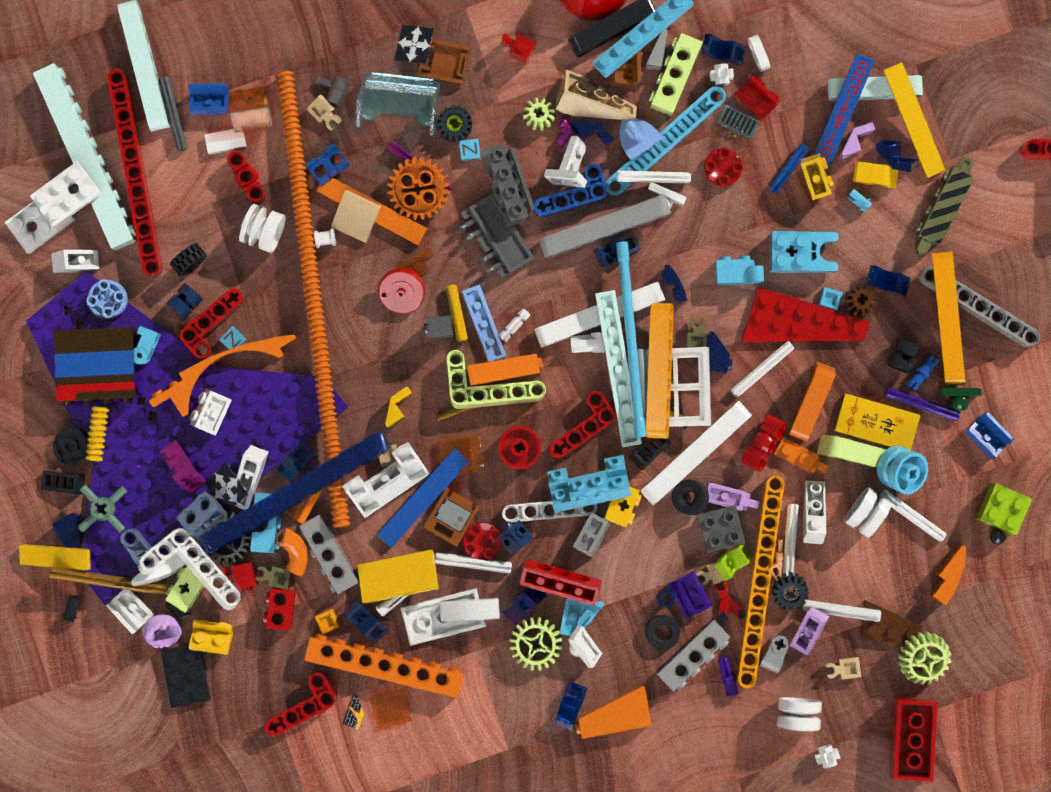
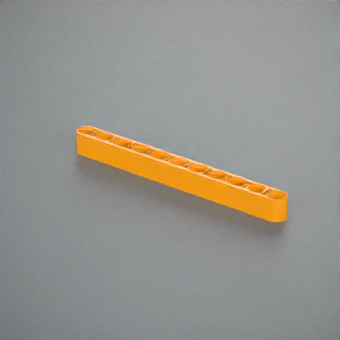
M777 475L767 477L764 482L736 674L737 682L744 688L752 687L756 682L784 491V481ZM772 479H777L779 482V487L775 490L771 489L769 485ZM770 498L776 501V506L773 509L767 507V500ZM768 517L773 520L771 528L764 526V520ZM764 537H768L771 541L767 548L761 545V540ZM762 556H765L768 560L765 567H760L758 564V560ZM758 576L764 577L765 583L763 586L758 587L755 580ZM756 595H760L762 598V603L758 606H755L752 602ZM752 615H758V624H750V617ZM751 634H754L756 636V642L752 645H749L747 643V637ZM747 654H752L754 657L753 662L750 664H745L744 657ZM748 673L751 676V680L744 684L741 682V677L743 674Z

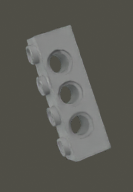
M322 514L299 526L301 538L304 542L308 541L310 545L308 550L312 557H317L320 562L318 567L323 575L328 576L330 580L328 585L333 593L336 591L337 594H340L359 583L358 577ZM317 532L323 535V541L320 544L315 543L313 540V536ZM327 549L333 553V558L330 561L325 560L323 557V552ZM334 567L342 569L343 574L340 578L333 575Z
M711 619L656 672L657 675L673 692L676 689L678 691L687 684L685 680L690 675L694 677L701 670L700 666L704 662L709 663L715 657L714 652L718 649L722 650L729 644L728 639L730 636L714 619ZM709 637L712 638L714 641L713 646L705 648L704 640ZM693 651L699 652L700 655L699 659L695 662L689 659V655ZM678 665H684V674L677 675L675 668Z

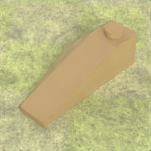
M568 70L565 71L556 98V110L572 116L635 121V105L617 95L611 96L604 91V87L600 85L598 88L588 83L590 79Z

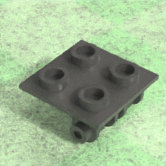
M736 505L698 515L708 553L746 543Z

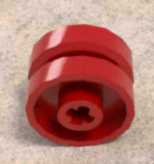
M516 426L503 433L499 440L498 451L506 465L514 469H525L536 463L540 456L541 443L533 430L528 427ZM518 444L523 445V451L518 452L516 446Z

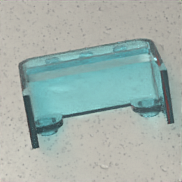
M366 74L363 77L357 97L356 127H360L362 118L374 120L379 116L380 112L418 116V122L425 127H430V135L434 136L438 116L440 82L433 79L398 75Z

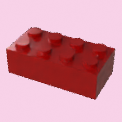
M893 697L889 776L893 780L934 781L938 702L928 699Z

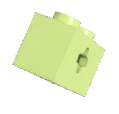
M188 567L182 568L176 577L178 581L175 585L172 584L166 592V595H168L166 601L185 613L189 612L204 588V585ZM189 584L188 589L190 591L183 592L184 587L182 585Z

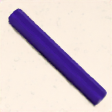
M887 388L885 392V397L953 421H958L960 418L959 411L893 388Z

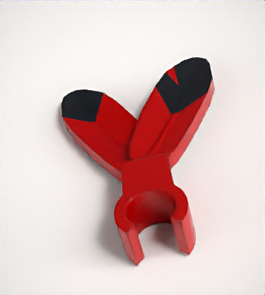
M722 581L724 587L721 590L717 589V584H714V588L721 598L717 614V621L720 627H724L727 623L729 610L742 619H745L746 614L745 610L728 596L727 585L724 581Z

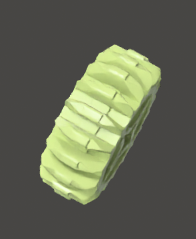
M533 617L530 618L531 624L529 625L526 620H523L522 622L525 627L522 628L519 624L516 625L519 633L512 631V635L516 636V639L510 638L509 640L511 643H515V645L509 647L510 650L517 651L512 654V657L514 658L519 655L520 658L517 659V664L523 660L525 661L523 668H526L529 663L531 664V671L534 670V665H538L539 671L542 670L541 664L543 663L546 668H549L547 661L550 660L554 664L555 660L552 656H560L555 650L562 649V646L556 645V643L562 641V638H555V636L560 634L559 630L552 632L555 625L552 624L548 628V620H545L544 624H540V617H538L537 623H534ZM531 628H540L534 637L523 634ZM545 631L552 639V648L542 642ZM539 635H541L539 638V644L542 647H537V649H534L531 653L532 643H530V641H535V639H538ZM520 640L529 646L527 656L520 650ZM538 651L548 653L542 659L532 660V657Z
M918 632L917 638L911 635V641L905 640L906 646L900 647L903 653L898 654V657L901 659L898 661V664L901 667V672L913 683L919 682L924 685L925 682L931 684L932 679L938 681V676H944L943 671L949 670L946 664L952 663L949 658L951 656V652L948 650L949 646L941 637L934 633L931 635L929 632H925L923 635ZM927 646H934L937 650H928ZM913 666L921 667L922 671L914 670Z

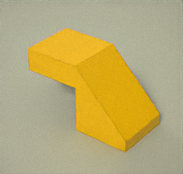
M855 162L853 181L864 185L878 184L887 188H896L899 169L882 164Z
M405 387L391 397L385 423L388 428L405 418L397 404L413 394L409 387Z

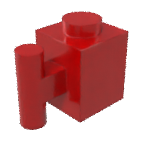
M508 34L502 35V45L511 48L510 56L527 65L536 49V43L518 34L516 40L510 38Z
M253 562L232 566V575H228L227 568L219 569L231 583L235 582L236 589H242V592L254 590L253 586L258 585L255 579L256 572Z

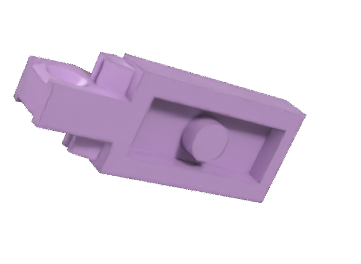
M708 482L709 503L725 507L736 505V509L740 511H746L747 507L758 509L759 501L750 499L751 494Z

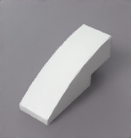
M176 554L152 574L145 575L140 572L132 579L131 584L138 586L162 580L180 571L186 564ZM150 563L146 568H152L153 563Z
M498 598L440 602L441 621L500 618Z

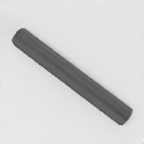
M168 76L160 77L159 84L176 149L184 151L187 149V144L170 78Z

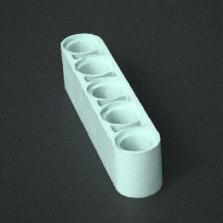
M908 76L916 98L922 97V76ZM868 77L859 97V100L894 99L886 77ZM836 78L827 81L829 101L837 100L846 78Z

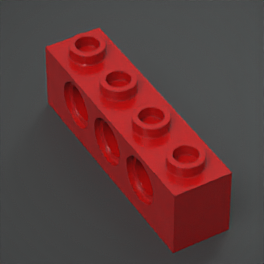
M526 559L519 585L595 606L602 580Z

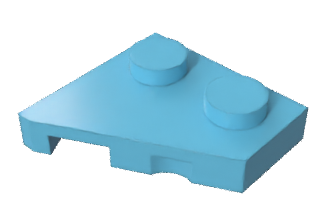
M566 598L560 634L571 636L577 626H583L585 629L604 606V602L596 601V605L593 606Z

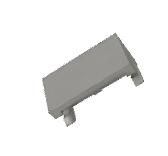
M591 512L573 547L593 558L612 523Z

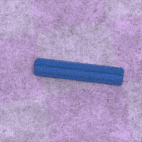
M801 143L770 185L769 190L772 193L777 194L801 162V159L806 155L809 148L805 144Z

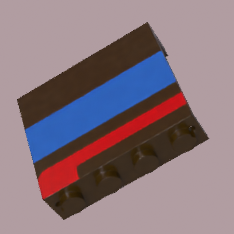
M136 328L55 330L56 401L63 402V405H75V401H82V404H94V400H102V404L114 403V399H121V403L133 402L134 398H139V395L135 394L133 336H137Z

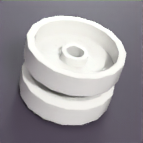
M867 487L856 499L844 520L852 528L860 524L859 533L867 538L872 536L878 529L892 506V502L884 497L876 501L877 492L870 487Z
M795 697L778 698V709L788 713L777 716V727L796 731L820 730L821 719L809 714L820 713L822 711V701Z

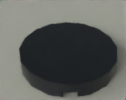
M68 427L56 434L55 441H53V451L60 462L69 466H75L87 460L85 456L88 455L86 450H88L87 444H89V441L87 439L89 436L85 431L77 427Z

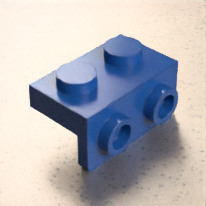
M226 83L189 84L190 115L229 114L230 94Z
M988 412L976 418L965 431L992 460L1014 440L1010 433Z

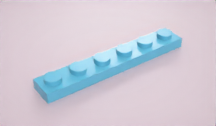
M667 0L593 61V66L607 78L693 7V1Z

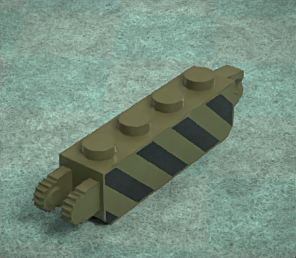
M962 157L955 167L945 172L942 178L944 181L942 187H938L933 195L936 198L934 203L928 205L924 213L927 215L924 222L920 221L916 228V232H918L916 238L919 239L915 247L917 256H923L931 246L939 245L945 238L974 181L972 175H970L973 165L972 160Z

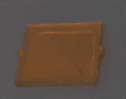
M403 689L370 698L373 708L372 715L375 716L378 730L412 721L408 709L409 703L406 701Z

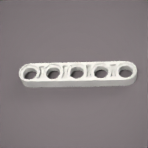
M552 501L507 505L503 509L502 516L507 522L588 516L591 512H596L597 504H594V509L591 512H586L583 507L575 508L572 514L561 511L551 516L544 513V508L546 505L552 504ZM528 506H533L536 509L535 516L531 518L525 515V509ZM508 508L516 510L517 514L514 519H508L505 516V511Z

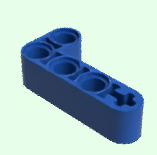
M593 163L585 168L584 178L587 180L585 188L577 187L537 199L534 202L535 215L544 218L603 201L607 195V186L601 167ZM594 169L598 172V176L591 178L588 176V171ZM601 188L604 194L597 197L593 194V190ZM582 193L585 196L584 201H576L574 198L575 194ZM563 198L566 200V205L558 207L555 203L556 200ZM550 200H552V207L554 208V210H551V206L546 207L545 212H542L541 209H537L539 208V204L543 203V206L550 205Z

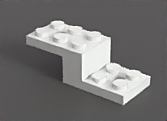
M77 161L30 195L33 202L8 219L5 224L26 253L30 254L74 222L76 219L73 217V214L102 193ZM72 184L79 186V190L75 194L69 192V187ZM30 222L37 223V229L34 232H29L28 230Z

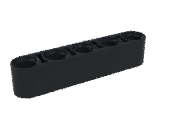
M637 0L568 39V42L576 57H582L635 28L658 8L653 0Z

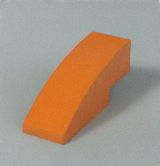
M963 544L956 546L935 574L941 580L930 593V596L942 605H947L959 584L966 555V546Z

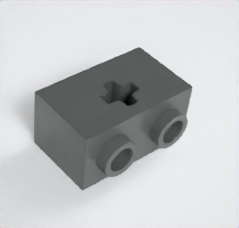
M451 316L427 318V323H424L426 337L429 336L431 341L454 338Z

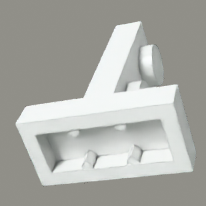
M571 136L559 170L546 169L544 177L552 185L585 188L587 180L580 174L579 166L587 146L578 136Z

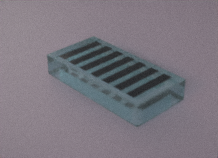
M725 105L717 123L751 140L760 121Z

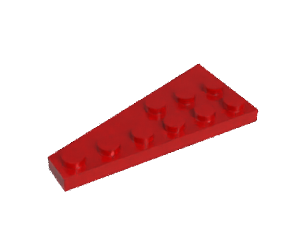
M758 287L741 343L864 341L870 321Z

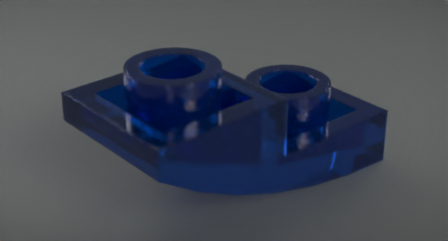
M665 265L664 270L661 271L663 282H666L667 286L675 285L672 292L673 298L678 300V304L686 303L687 297L681 280L670 265Z

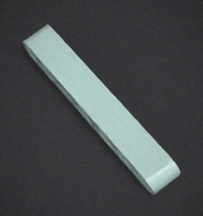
M137 0L118 4L121 23L150 131L153 132L171 127L139 3Z

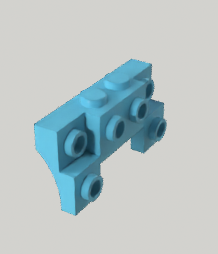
M619 455L604 459L606 469L604 471L568 478L566 468L548 471V484L554 512L557 513L631 496L624 456Z

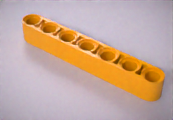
M952 251L932 253L945 386L965 384V371Z
M652 303L650 310L646 416L647 438L667 439L669 436L674 316L672 303Z

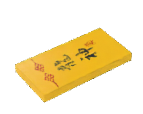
M845 393L834 431L888 447L897 445L911 450L920 415Z

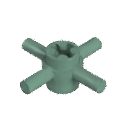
M84 485L80 490L92 502L90 508L91 515L78 526L79 529L84 532L96 520H108L119 533L124 531L125 527L114 516V504L127 493V490L122 486L111 497L98 498L87 485ZM106 504V514L103 515L98 511V506Z

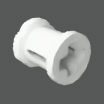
M334 228L325 232L314 231L316 248L330 244L336 246Z

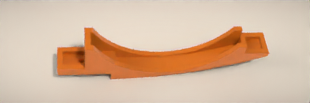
M279 336L243 344L211 356L180 372L179 375L183 379L179 382L177 379L168 384L169 389L162 392L160 389L151 395L153 399L149 402L154 408L171 398L182 417H185L189 414V401L192 389L199 376L210 364L225 355L239 351L264 352L280 358L284 355L280 348L295 340L296 336Z

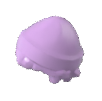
M162 614L151 617L142 629L146 642L155 648H163L164 646L169 648L177 642L182 633L178 622L172 616Z

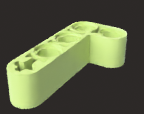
M821 435L817 454L877 468L878 461L886 449L837 436Z

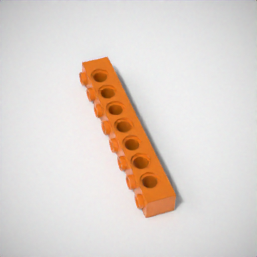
M315 634V636H311L309 639L304 661L455 698L458 697L463 673L460 672L459 668L449 666L448 669L441 668L439 663L430 662L425 664L422 663V659L411 657L408 660L404 659L402 654L392 652L391 655L384 654L382 649L373 648L368 650L364 649L365 645L354 643L351 646L347 645L345 640L335 638L334 641L327 640V636ZM324 646L332 648L333 653L331 656L324 655ZM344 650L351 652V660L346 661L342 658ZM361 656H369L371 663L363 665L360 660ZM381 660H387L390 663L388 670L380 668L379 663ZM402 664L407 665L409 668V673L406 675L401 674L398 670ZM425 669L428 672V677L420 679L417 675L418 670ZM437 675H446L447 682L445 684L438 683L436 680Z

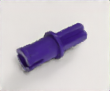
M727 656L719 658L718 663L722 674L720 679L723 680L726 695L734 696L739 694L735 682L736 675L732 672L729 658Z

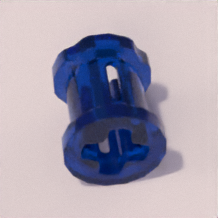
M662 589L657 594V602L663 607H669L674 604L675 596L669 589ZM668 593L671 600L663 603L661 596Z

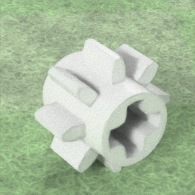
M728 64L714 65V70L710 71V81H715L716 86L729 85L730 80L734 78L733 68L728 69Z
M832 745L819 747V753L815 754L817 764H822L823 768L836 766V759H840L838 749H833Z

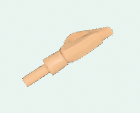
M778 540L776 563L772 566L771 574L776 581H778V576L782 578L784 560L783 540ZM774 568H777V570H778V575H777V577L775 576V574H774V572H773V569H774Z

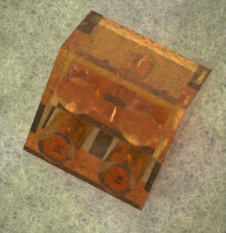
M255 86L251 89H237L229 92L230 117L235 133L273 126L268 86Z

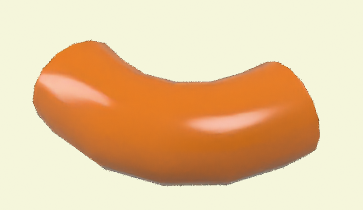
M282 527L277 534L276 545L286 549L289 554L286 570L296 575L304 576L309 559L307 546L300 535L291 529Z

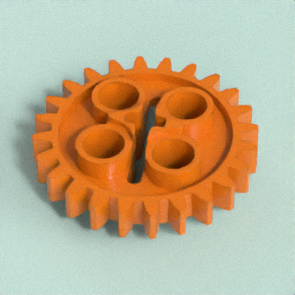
M413 157L412 163L409 159H406L405 165L403 163L398 164L400 170L393 169L396 176H389L393 183L387 184V186L392 187L388 194H393L394 196L390 199V202L396 201L397 204L394 208L400 207V214L406 211V218H409L412 214L414 220H417L419 215L424 220L426 219V214L429 218H432L433 212L436 214L440 213L438 207L445 208L442 201L447 202L449 200L445 194L451 193V191L446 189L451 184L444 181L448 175L442 176L441 173L444 171V168L438 170L439 163L431 165L432 159H428L425 162L424 157H420L418 162L417 158ZM425 172L430 174V182L424 181L423 174ZM405 175L412 178L411 185L405 183ZM428 185H435V186H436L435 188H427V189H424V190H422V191H419V190H414V191H410V192H403V191H402V190L405 189V188H407V189H408V188H414V187H416V186H419V187H424V186H428ZM427 192H431L434 195L433 202L426 199ZM409 194L415 197L414 204L408 202L407 196Z

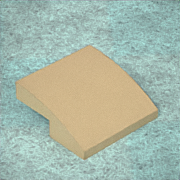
M346 190L331 227L366 243L377 220L381 206Z

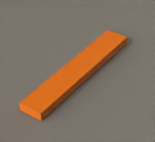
M332 177L324 186L319 184L316 191L339 204L344 192L348 190L380 205L381 209L375 223L419 246L428 230L426 227Z

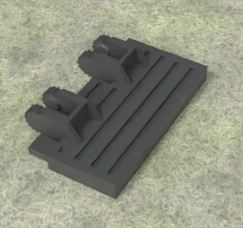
M494 193L460 213L464 221L470 217L473 219L458 227L459 232L465 231L473 225L477 229L475 232L468 234L464 240L469 242L483 234L476 239L485 253L493 249V252L478 261L482 265L494 257L498 263L486 269L485 273L487 275L504 267L497 272L502 279L535 259L515 226L505 227Z

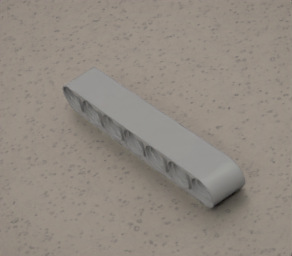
M661 195L539 239L544 258L547 259L666 217L671 214L666 196Z
M929 266L920 272L919 280L923 285L936 292L934 278L932 281H929L925 277L926 271L932 272L934 277L933 266ZM955 279L957 301L960 308L1023 347L1034 346L1039 342L1040 334L1036 329ZM959 292L966 294V301L959 299ZM976 302H980L983 305L981 312L976 310ZM993 312L999 314L1000 319L998 322L992 319ZM1010 322L1016 326L1014 333L1009 330ZM1027 333H1030L1033 337L1031 343L1025 339Z

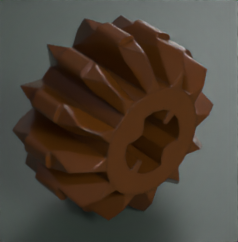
M861 283L857 284L856 288L851 286L849 288L851 293H845V296L850 299L845 300L844 304L850 303L851 305L847 308V311L854 309L853 315L856 316L859 312L861 317L865 316V311L871 314V308L877 307L872 301L877 300L878 297H872L871 295L875 290L872 289L868 292L869 285L867 284L863 289ZM862 296L861 299H865L862 305H860L861 302H857V298Z

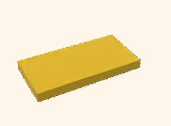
M433 550L357 565L363 604L439 589Z

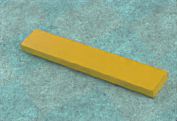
M900 62L883 70L926 178L945 171L903 63Z

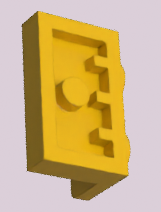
M205 619L193 620L189 650L228 655L233 637L232 625L225 622H209Z

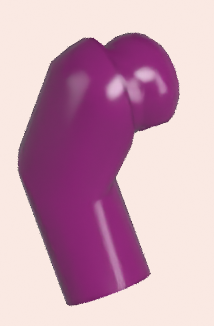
M560 118L557 123L561 135L555 143L563 148L573 134L571 123L566 118Z

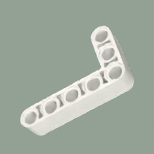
M184 529L174 530L145 553L139 561V571L142 574L150 575L177 554L224 609L232 610L240 602V594ZM181 536L184 539V542L177 543L175 542L174 537ZM166 548L169 554L163 556L159 553L158 549ZM187 551H194L197 557H188ZM150 560L153 563V567L146 568L143 565V561ZM200 566H207L209 573H202ZM213 581H220L222 588H215ZM227 595L233 596L235 603H228L225 597Z

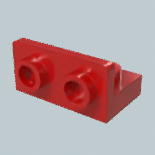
M752 75L734 96L762 122L780 103L778 101L779 97L772 90L768 91L764 87L765 83L759 77L755 78Z

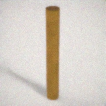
M453 408L437 414L436 417L438 422H441L475 408Z

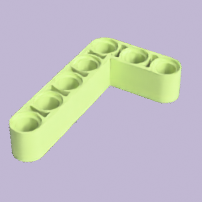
M452 350L447 355L450 402L456 409L538 402L545 396L546 387L541 381L467 387L463 353L459 350ZM458 357L461 362L459 364H452L450 359ZM458 375L462 377L463 381L457 384L452 381V378ZM538 387L542 390V394L534 395L531 390ZM515 389H519L522 391L523 395L521 397H515L512 394V391ZM500 391L503 393V397L496 399L493 393ZM475 393H481L483 394L484 399L481 401H477L474 399L473 395ZM460 394L465 400L458 403L454 400V396Z

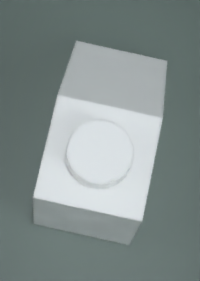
M61 250L51 254L53 273H73L99 269L97 250Z

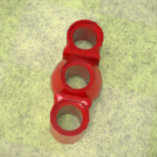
M233 151L229 153L227 162L235 174L234 180L236 185L243 189L247 198L252 203L262 204L266 199V193L261 188L258 172L249 165L241 152ZM241 157V163L237 166L233 165V159ZM244 174H251L250 181H242ZM260 190V197L253 199V191Z
M767 415L762 422V426L759 428L762 431L754 436L752 446L749 445L748 449L744 452L741 462L757 472H761L769 460L767 455L773 453L777 446V440H781L788 424L773 415Z

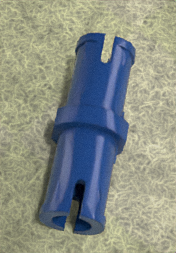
M928 355L927 359L920 367L915 369L914 375L905 384L908 388L911 387L910 390L916 392L922 382L930 377V372L939 363L938 359L934 360L935 357L933 355Z

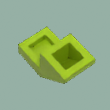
M745 543L736 545L722 555L714 565L724 581L732 578L736 570L748 565L753 559V555Z

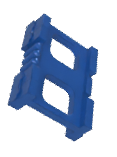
M335 144L325 150L326 153L317 157V160L313 158L305 164L321 186L331 180L330 178L337 175L339 171L343 172L351 166ZM339 154L343 161L337 166H333L330 158ZM323 165L327 173L319 178L314 171Z

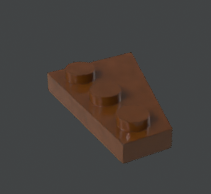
M864 601V608L881 611V619L879 622L863 620L861 639L905 644V640L911 641V635L917 638L918 632L922 633L921 625L869 601Z

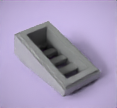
M667 29L660 33L646 62V69L661 70Z

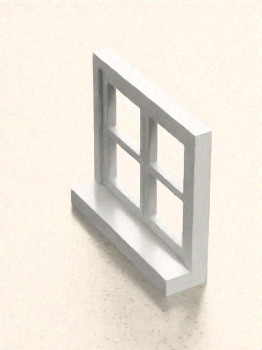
M709 347L672 348L674 384H671V391H674V417H670L669 427L711 426ZM637 349L643 416L646 427L649 349ZM698 357L699 383L678 384V358ZM699 390L700 416L679 417L678 391Z

